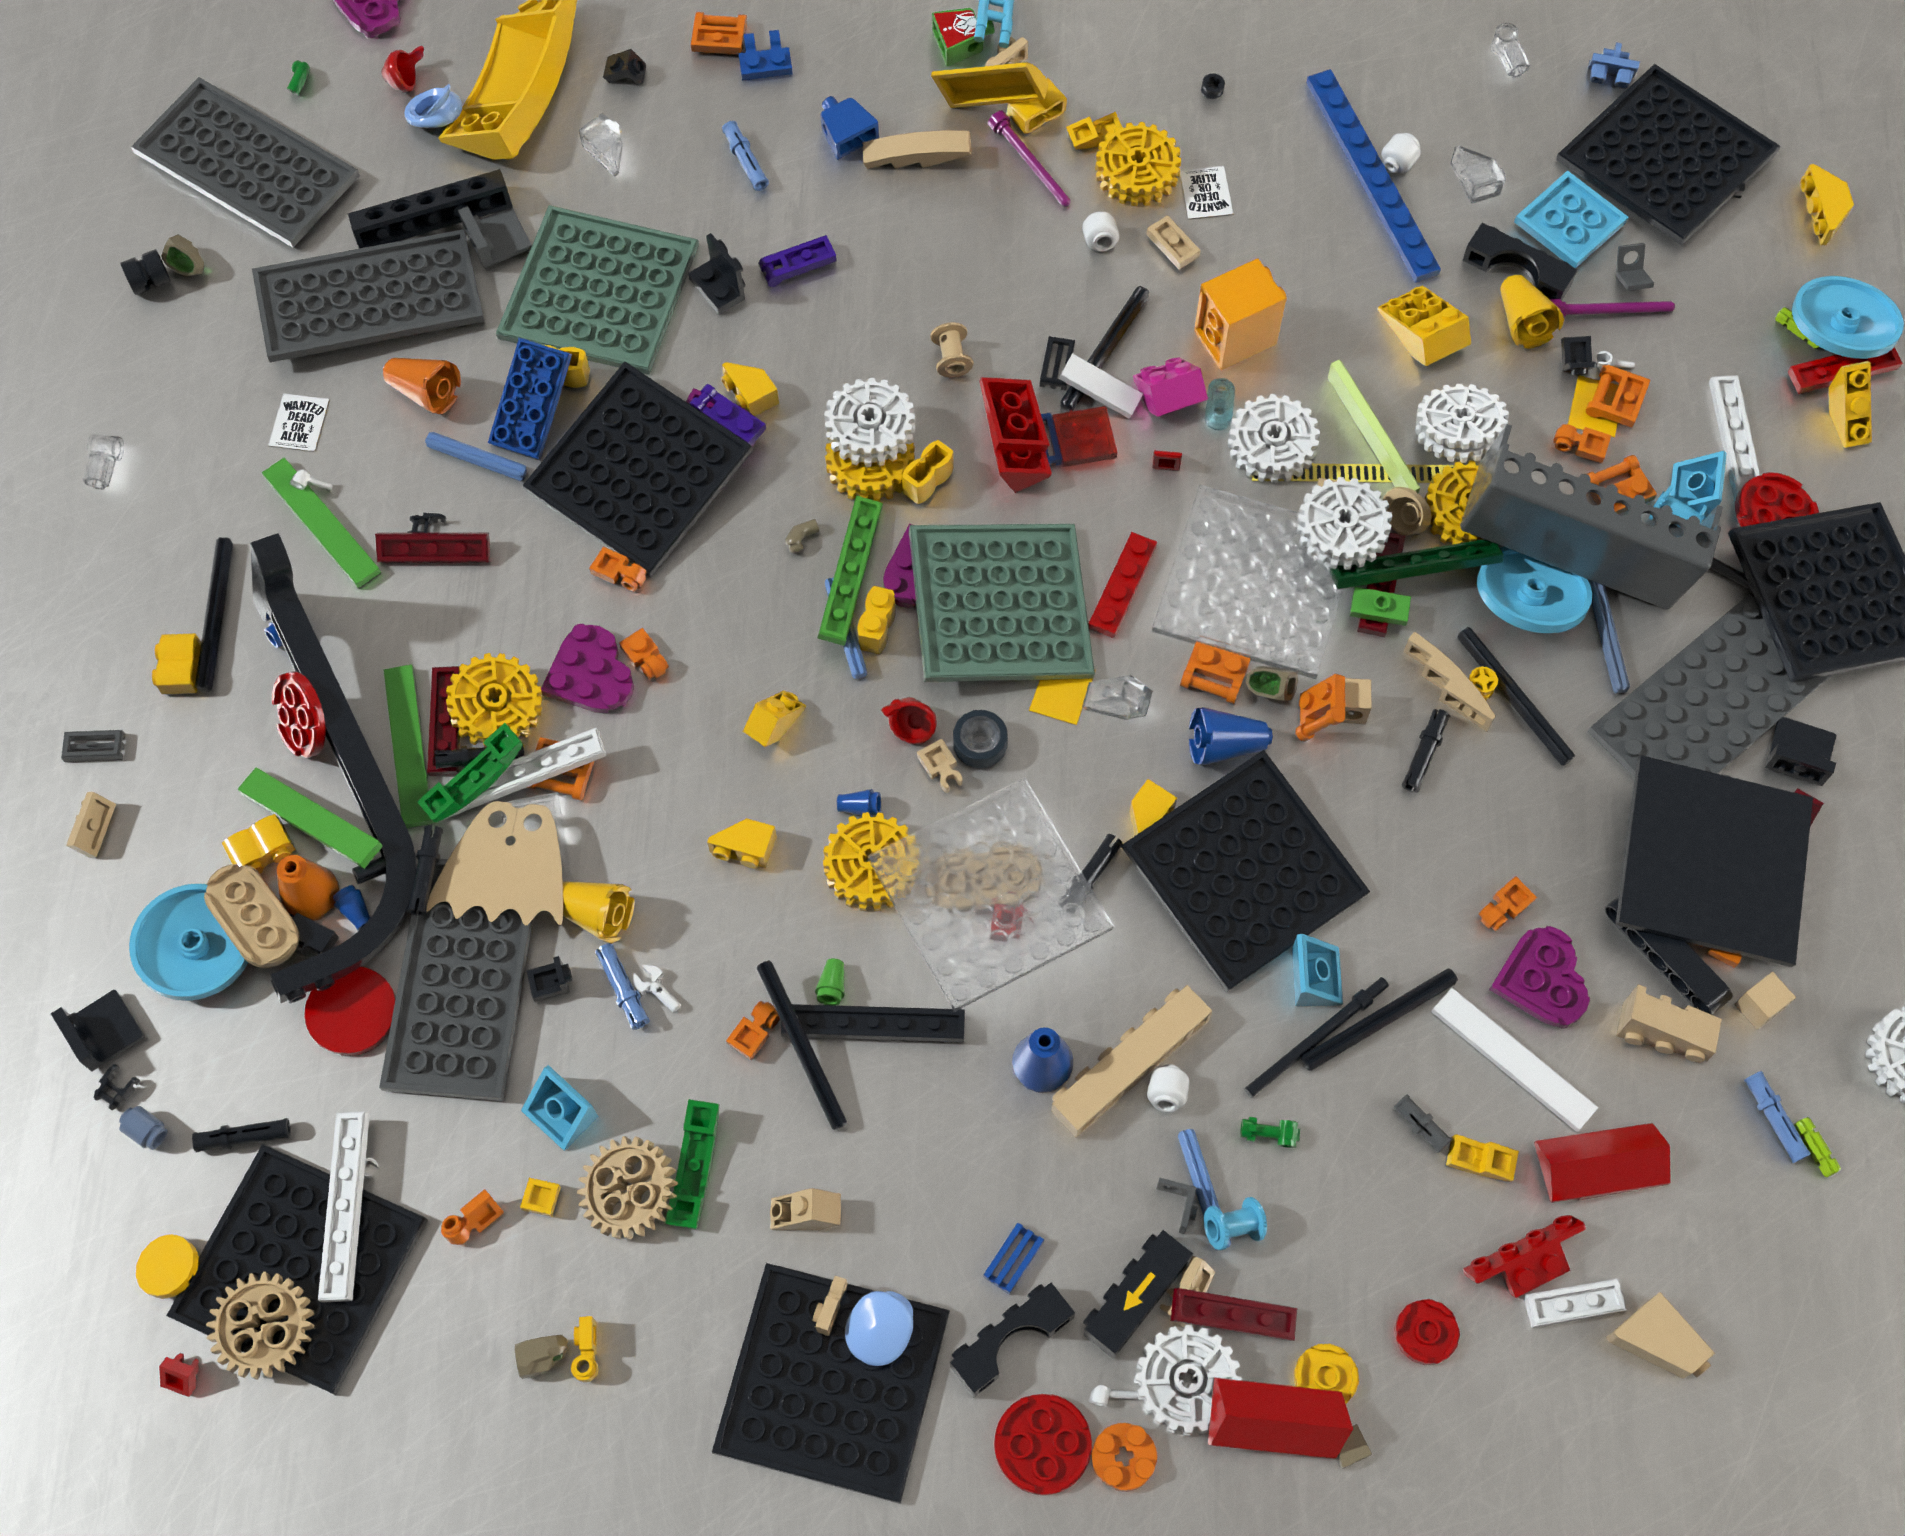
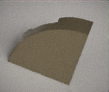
M1357 1424L1353 1426V1431L1338 1455L1341 1469L1372 1455Z

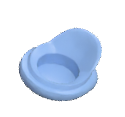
M448 84L444 88H433L415 96L406 106L404 115L407 122L415 127H444L459 117L462 111V101L457 94L450 91L451 85Z
M874 1291L863 1296L851 1311L846 1322L845 1338L851 1353L862 1362L871 1366H883L895 1361L904 1352L912 1335L913 1308L904 1296L893 1291Z

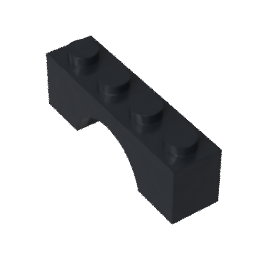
M1483 222L1468 243L1462 260L1485 272L1497 266L1519 268L1530 277L1533 285L1548 299H1561V301L1571 287L1578 270L1569 263L1560 261L1546 252L1529 246L1520 239L1513 238Z
M1052 1282L1046 1287L1042 1284L1035 1287L1027 1295L1029 1300L1019 1307L1017 1303L1011 1306L1002 1314L1004 1320L994 1327L990 1323L977 1334L979 1339L971 1346L965 1343L952 1353L951 1356L954 1359L950 1361V1368L973 1398L999 1379L997 1354L1007 1338L1022 1331H1034L1050 1338L1074 1319V1310Z

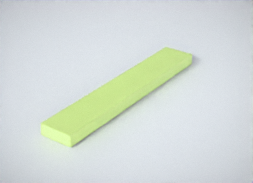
M1342 361L1332 362L1328 380L1395 487H1406L1419 493V484Z

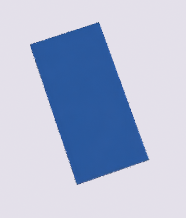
M518 339L489 436V444L541 460L572 354L526 339Z

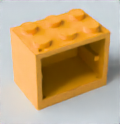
M1258 258L1201 284L1194 331L1221 371L1277 345L1285 303L1287 301L1286 293L1282 287L1277 286L1270 269L1267 266H1263Z

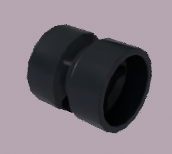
M156 249L142 254L140 260L134 257L120 263L135 295L150 290V285L152 284L159 287L171 282Z

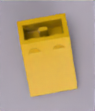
M1423 285L1415 287L1411 291L1378 306V311L1409 354L1425 366L1471 345L1469 317Z

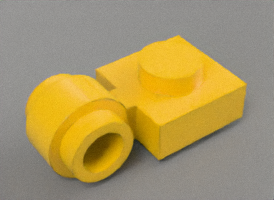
M592 1316L579 1317V1326L574 1327V1345L579 1346L581 1355L577 1356L571 1364V1372L580 1382L592 1381L599 1371L598 1363L595 1360V1354H597V1322ZM584 1364H589L588 1371L581 1373V1367Z

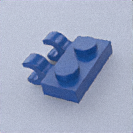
M779 30L769 31L771 49L756 51L754 33L744 34L746 52L739 53L742 81L793 74L789 47L781 48Z

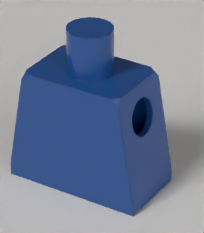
M829 96L822 102L824 109L820 114L822 131L837 160L862 148L863 142L879 139L878 121L853 98H847L838 103L833 96Z

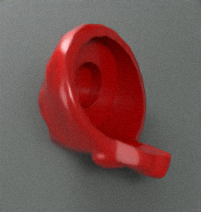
M419 46L411 53H407L404 50L391 52L381 70L385 82L395 90L404 93L411 92L416 84L415 64L423 58L424 47Z
M915 698L895 699L890 705L881 709L882 713L889 719L891 731L906 743H924L936 731V714L928 705Z

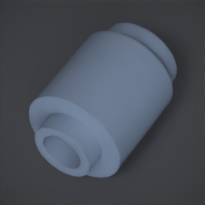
M141 1106L128 1108L119 1119L121 1123L119 1130L142 1148L156 1149L168 1134L164 1123Z

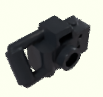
M289 913L299 931V942L295 952L303 956H307L312 952L320 954L332 949L339 939L335 931L299 913H296L295 916Z

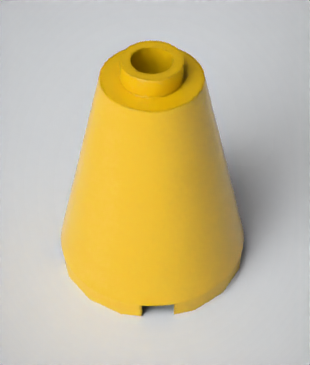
M1512 275L1504 280L1500 287L1511 338L1515 345L1519 346L1520 344L1524 348L1531 349L1549 342L1554 338L1552 333L1557 328L1560 331L1563 326L1564 317L1561 310L1524 276Z
M563 881V916L603 942L612 944L621 938L617 936L621 929L627 930L630 925L635 905L634 898L629 896V891H632V889L623 884Z

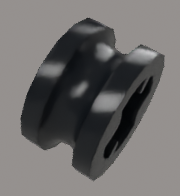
M1218 74L1206 75L1201 86L1202 95L1208 99L1221 97L1225 87V80ZM1209 84H1214V87H1215L1216 85H1217L1218 87H1217V89H1212L1213 86H1211V87H1208V86H1209Z

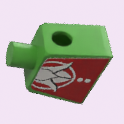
M971 8L932 13V31L946 66H951L983 51V42L974 40L977 18L974 10ZM987 21L985 36L995 33L993 21Z

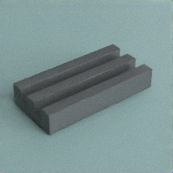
M123 730L64 732L61 759L64 762L123 760L121 750H124L122 740L125 739V733ZM115 739L114 742L108 743L86 742L70 744L71 741Z

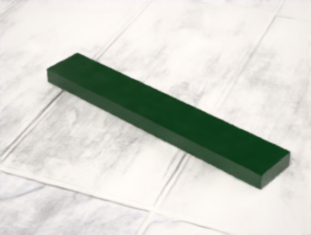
M1483 539L1379 556L1373 562L1365 560V565L1360 568L1356 564L1351 565L1350 570H1345L1343 565H1338L1336 569L1330 568L1329 573L1336 588L1343 589L1503 562L1504 554L1498 544Z

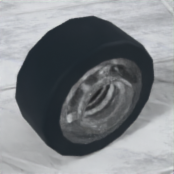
M973 710L964 714L956 722L953 730V747L957 757L963 763L974 768H987L997 764L1004 757L1008 746L1007 727L1003 720L995 713L987 710ZM977 736H984L987 738V740L984 742H977L974 740V738Z

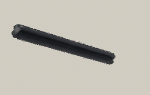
M1142 286L1136 287L1087 362L1099 369L1103 367L1149 298L1148 289ZM1070 386L1060 401V407L1068 412H1072L1085 393Z
M219 537L215 545L195 687L200 692H210L213 687L233 548L231 539L227 537Z
M1470 627L1462 630L1457 637L1480 667H1488L1496 673L1498 677L1497 688L1560 765L1564 766L1571 762L1575 757L1573 751Z
M770 960L760 963L757 966V971L825 1116L833 1130L840 1129L847 1124V1120L775 967Z
M1447 968L1304 1054L1301 1058L1303 1065L1308 1071H1312L1455 985L1458 981L1456 974L1452 969Z

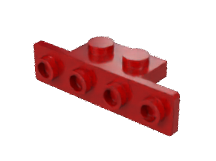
M1572 1215L1560 1216L1553 1221V1224L1543 1229L1532 1230L1526 1234L1525 1238L1515 1243L1504 1244L1497 1252L1487 1257L1474 1259L1471 1265L1463 1268V1272L1466 1277L1476 1284L1502 1272L1510 1295L1517 1298L1571 1271L1560 1242L1586 1230L1585 1224Z

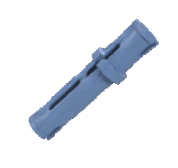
M729 121L722 126V132L730 143L729 148L732 154L736 155L754 190L761 191L769 185V180L752 153L748 138L742 135L736 121Z
M608 943L600 946V950L597 949L595 953L617 996L616 1002L619 1008H623L633 1030L646 1026L645 1024H648L650 1020L641 1005V996L638 990H634L613 944Z
M1760 1071L1744 1079L1758 1102V1110L1764 1112L1791 1158L1792 1163L1811 1155L1780 1103L1782 1101L1779 1094L1775 1095L1764 1073Z

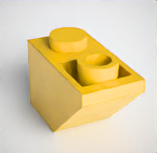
M729 362L722 364L724 375L721 377L722 383L727 391H733L738 406L751 412L753 416H757L779 404L777 388L764 369Z
M783 690L755 703L742 732L764 747H767L783 737L807 705L799 701L795 694Z
M1149 779L1146 780L1131 801L1129 812L1134 836L1175 809L1177 797Z
M746 818L710 836L707 844L710 853L717 859L724 861L734 859L740 861L742 865L753 869L758 866L766 868L777 835L775 826Z

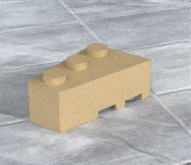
M1638 984L1623 1002L1616 1036L1624 1038L1625 1042L1632 1045L1645 1044L1655 1047V1050L1660 1053H1677L1684 1055L1687 1060L1692 1062H1707L1716 1053L1722 1019L1689 1005L1685 1009L1672 1005V998L1661 995L1660 999L1648 995L1646 994L1647 988Z

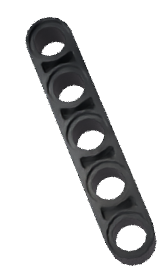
M1619 896L1605 906V913L1614 924H1616ZM1616 925L1694 1008L1713 1015L1732 999V992L1726 983L1685 941Z

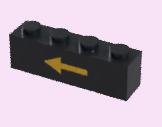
M1164 1230L1158 1236L1152 1234L1141 1248L1145 1251L1139 1261L1133 1258L1122 1272L1126 1276L1119 1286L1113 1283L1103 1296L1106 1303L1099 1311L1093 1308L1083 1321V1324L1087 1326L1084 1329L1083 1335L1112 1359L1120 1352L1193 1256L1190 1250Z

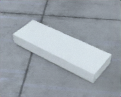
M1073 353L1059 376L1060 380L1128 419L1132 416L1143 393Z
M1619 1278L1531 1293L1524 1296L1532 1328L1627 1311Z

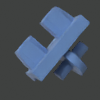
M1616 42L1614 50L1604 48L1603 54L1593 53L1588 65V69L1591 70L1590 81L1601 84L1605 82L1607 73L1616 74L1614 85L1620 88H1628L1639 68L1640 61L1630 60V53L1621 51L1622 43Z

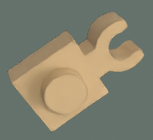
M943 739L917 752V757L930 778L940 777V786L945 793L949 792V785L946 783L949 779L956 780L959 786L962 785L961 774L952 769L957 766V761Z
M834 1276L824 1304L818 1303L812 1320L817 1322L815 1326L817 1332L827 1336L830 1335L840 1308V1302L848 1285L847 1279Z

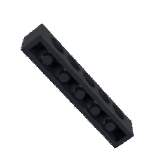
M498 169L348 213V217L360 249L401 241L462 223L458 210L467 206L473 216L478 215V217L513 208L502 172Z

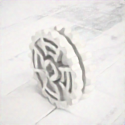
M860 378L855 380L854 385L844 384L843 391L836 390L833 393L834 400H828V411H825L824 414L826 420L825 430H827L826 438L828 442H832L831 449L834 452L840 451V458L843 460L850 458L854 465L864 462L865 467H871L874 462L881 466L885 465V460L890 459L892 462L895 461L897 453L904 454L907 451L906 444H912V433H915V414L912 413L914 406L912 402H908L909 396L906 392L900 393L898 385L895 384L891 387L888 385L887 380L883 379L879 383L875 381V378H869L867 382H863Z
M1456 384V387L1445 385L1443 390H1432L1431 396L1425 395L1422 403H1419L1415 433L1418 435L1419 444H1425L1424 450L1435 452L1434 456L1437 458L1444 456L1450 462H1453L1455 459H1459L1461 463H1467L1468 459H1473L1476 462L1481 460V456H1485L1506 424H1508L1509 413L1506 411V404L1499 402V396L1497 394L1490 395L1489 390L1486 388L1479 390L1476 389V385L1472 384L1469 387H1464L1463 384Z
M1270 394L1269 398L1266 399L1260 395L1256 397V402L1250 400L1245 402V409L1239 408L1236 411L1237 418H1232V428L1229 432L1230 439H1228V448H1232L1230 457L1231 459L1238 460L1236 467L1239 470L1245 468L1248 477L1258 476V481L1264 482L1265 479H1270L1271 483H1278V479L1288 482L1291 481L1292 475L1297 477L1303 475V468L1309 469L1312 465L1311 459L1316 457L1319 444L1318 438L1320 437V429L1315 428L1318 421L1316 418L1310 417L1312 411L1309 408L1303 409L1301 407L1302 402L1299 400L1295 402L1289 401V396L1286 395L1282 399L1277 398L1276 394Z
M1338 477L1337 482L1327 479L1324 480V486L1315 485L1312 488L1313 494L1307 493L1303 500L1305 503L1300 506L1297 520L1299 523L1297 534L1302 535L1299 542L1301 546L1308 547L1306 553L1310 557L1316 555L1318 557L1317 562L1320 564L1330 563V568L1336 569L1338 565H1343L1345 570H1350L1351 565L1354 564L1358 568L1363 567L1365 560L1373 562L1377 556L1376 552H1383L1385 548L1384 543L1388 541L1392 526L1389 524L1392 520V512L1386 511L1389 503L1387 500L1380 499L1382 493L1379 490L1372 491L1370 489L1371 484L1367 482L1363 485L1358 484V479L1352 478L1348 482L1345 481L1344 477Z
M1904 1005L1902 1010L1894 1009L1872 1028L1875 1034L1870 1035L1867 1039V1043L1871 1045V1048L1865 1052L1866 1057L1872 1060V1064L1868 1068L1870 1072H1876L1878 1077L1875 1082L1878 1086L1885 1085L1887 1087L1886 1093L1890 1097L1896 1094L1900 1096V1102L1905 1104Z
M1185 1325L1183 1331H1179L1174 1326L1169 1328L1168 1335L1166 1336L1161 1332L1157 1334L1154 1339V1345L1148 1343L1145 1346L1143 1353L1146 1357H1139L1136 1367L1141 1372L1136 1373L1134 1384L1140 1385V1389L1136 1393L1137 1399L1144 1400L1145 1405L1142 1410L1146 1415L1152 1413L1155 1416L1153 1421L1155 1425L1166 1424L1167 1432L1174 1434L1176 1429L1182 1430L1183 1436H1190L1193 1430H1197L1199 1435L1205 1434L1208 1431L1214 1377L1242 1380V1377L1237 1376L1235 1373L1240 1367L1238 1360H1231L1230 1358L1233 1350L1230 1346L1223 1347L1220 1344L1222 1338L1218 1334L1212 1338L1208 1336V1329L1203 1327L1199 1332L1193 1330L1192 1325ZM1186 1373H1190L1193 1375L1192 1381L1196 1380V1384H1191L1189 1388L1182 1386L1184 1381H1180L1179 1376L1185 1377Z

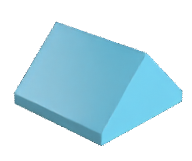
M1720 451L1674 463L1671 481L1673 489L1670 495L1697 512H1700L1705 505L1707 507L1704 513L1705 519L1722 501L1727 453Z
M1298 934L1292 947L1295 1006L1343 1005L1339 947L1305 934Z
M549 1065L544 1067L521 1109L532 1122L563 1150L568 1149L599 1117L594 1107Z

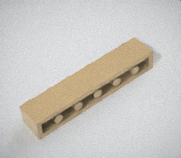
M1188 985L1181 991L1178 988L1174 989L1165 998V1005L1159 1010L1156 1008L1151 1009L1143 1017L1142 1021L1144 1023L1136 1030L1133 1027L1127 1030L1121 1036V1043L1114 1049L1108 1047L1097 1058L1099 1062L1092 1069L1088 1066L1085 1067L1075 1077L1076 1083L1069 1089L1064 1086L1052 1097L1054 1102L1052 1103L1051 1112L1075 1138L1083 1133L1210 1020L1212 1010Z

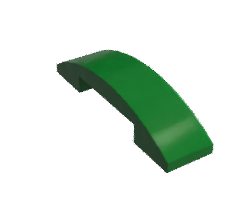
M506 723L501 725L483 742L487 748L445 786L438 782L417 801L434 823L453 815L474 801L504 773L515 759L523 742Z
M688 1100L683 1131L685 1132L675 1180L678 1182V1185L674 1186L673 1190L677 1197L669 1201V1205L673 1209L672 1211H667L665 1224L697 1229L712 1165L720 1104Z

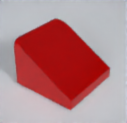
M1154 450L1152 468L1178 471L1180 470L1182 453Z

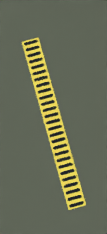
M1312 463L1309 469L1303 468V475L1300 477L1292 475L1291 481L1318 482L1319 478L1337 480L1338 477H1344L1345 481L1348 482L1352 478H1356L1358 482L1392 483L1381 464ZM1407 465L1417 483H1433L1436 473L1442 474L1443 468L1447 466ZM1253 475L1252 481H1258V476Z

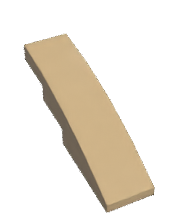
M940 130L913 132L863 142V164L867 169L892 163L896 169L918 162L925 168L971 155V134L969 131Z
M1414 631L1407 641L1404 653L1425 666L1421 676L1443 690L1439 698L1441 702L1487 732L1496 715L1480 691L1444 653Z

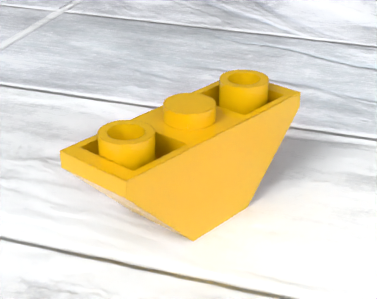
M1810 164L1804 176L1801 177L1800 187L1802 192H1805L1807 198V210L1812 214L1814 233L1818 235L1822 246L1827 245L1845 222L1854 203L1848 184L1815 164Z
M1869 361L1841 366L1829 386V415L1845 448L1872 443L1871 363Z

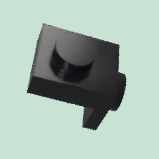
M632 49L607 57L603 78L608 83L630 77L637 85H640L644 80L646 63Z
M1591 336L1564 337L1561 339L1562 371H1571L1572 376L1587 375L1588 370L1596 368V362H1592Z
M559 956L553 957L554 963L526 970L534 1002L570 992L568 982L573 981L568 963L563 965Z

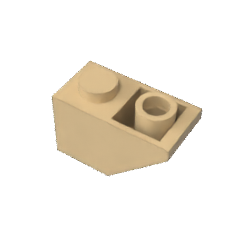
M810 1188L771 1198L770 1230H822L839 1226L841 1220V1194Z

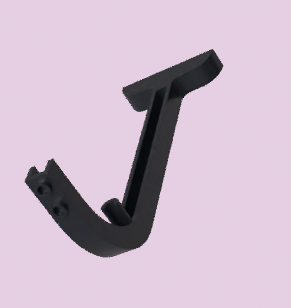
M279 533L250 543L253 603L265 622L272 621L294 670L303 674L315 689L323 709L326 738L373 838L380 841L383 845L379 850L382 857L370 861L365 869L360 866L352 868L356 883L359 885L383 874L386 877L385 888L379 905L368 922L356 934L328 951L270 974L272 978L271 984L280 1003L286 1001L295 1003L305 998V993L316 988L318 991H323L332 987L335 984V980L348 975L368 963L392 940L407 915V908L416 874V856L409 831L297 596L293 584L291 563Z

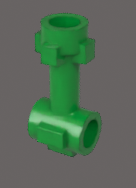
M1248 1117V1119H1242L1240 1137L1252 1142L1255 1141L1256 1136L1278 1139V1146L1296 1148V1143L1300 1140V1129L1296 1121L1280 1120L1279 1126L1257 1124V1118Z

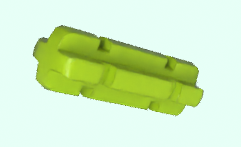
M1784 307L1778 312L1775 317L1778 323L1782 326L1786 324L1787 329L1803 341L1807 339V344L1814 349L1819 347L1799 330L1791 310Z
M1806 1117L1797 1121L1794 1126L1799 1135L1804 1137L1802 1141L1810 1151L1814 1161L1820 1163L1819 1169L1825 1177H1829L1841 1170L1839 1163L1835 1158H1831L1832 1152L1820 1133L1814 1131L1816 1127L1811 1118Z

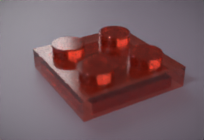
M1106 406L1052 415L1063 467L1117 458L1118 452Z

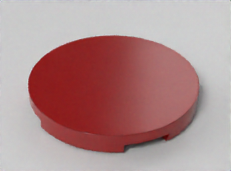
M1773 472L1763 473L1750 479L1739 490L1735 500V513L1741 527L1819 513L1817 503L1813 502L1807 492L1801 487L1803 484L1790 476Z
M296 671L281 674L277 677L272 690V704L277 705L280 724L276 725L279 734L287 748L294 755L306 758L317 756L324 747L326 736L325 719L318 695L310 681L303 674Z
M359 967L348 975L335 980V984L332 987L323 991H318L316 988L310 992L305 1005V1023L310 1035L320 1047L341 1056H356L375 1049L385 1040L384 1038L389 1033L396 995L387 980L376 971Z
M1037 1394L1019 1399L1005 1411L996 1428L994 1449L1001 1471L1013 1485L1034 1495H1052L1070 1488L1081 1478L1090 1461L1092 1439L1089 1425L1075 1405L1057 1395Z

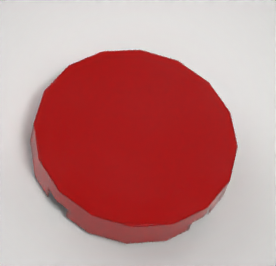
M1431 1299L1415 1301L1407 1305L1398 1315L1394 1327L1396 1343L1401 1352L1411 1361L1422 1365H1435L1448 1359L1458 1346L1460 1331L1453 1312L1444 1304Z

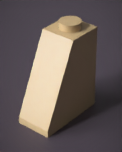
M1661 1292L1648 1300L1606 1337L1610 1343L1682 1379L1692 1373L1696 1378L1711 1366L1707 1360L1715 1354Z

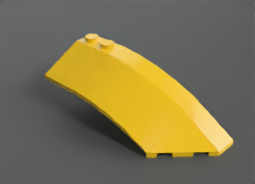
M528 0L517 7L519 12L511 15L503 14L495 19L497 26L483 69L473 90L462 106L459 117L449 124L439 136L440 142L493 160H510L518 155L519 149L530 138V134L538 125L558 85L571 43L577 0Z

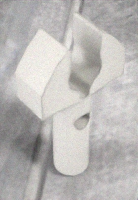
M642 965L643 969L652 976L651 980L653 983L641 981L634 973L635 989L638 990L642 997L646 993H653L672 1012H677L681 1007V1003L661 985V979L664 977L663 972L657 966Z

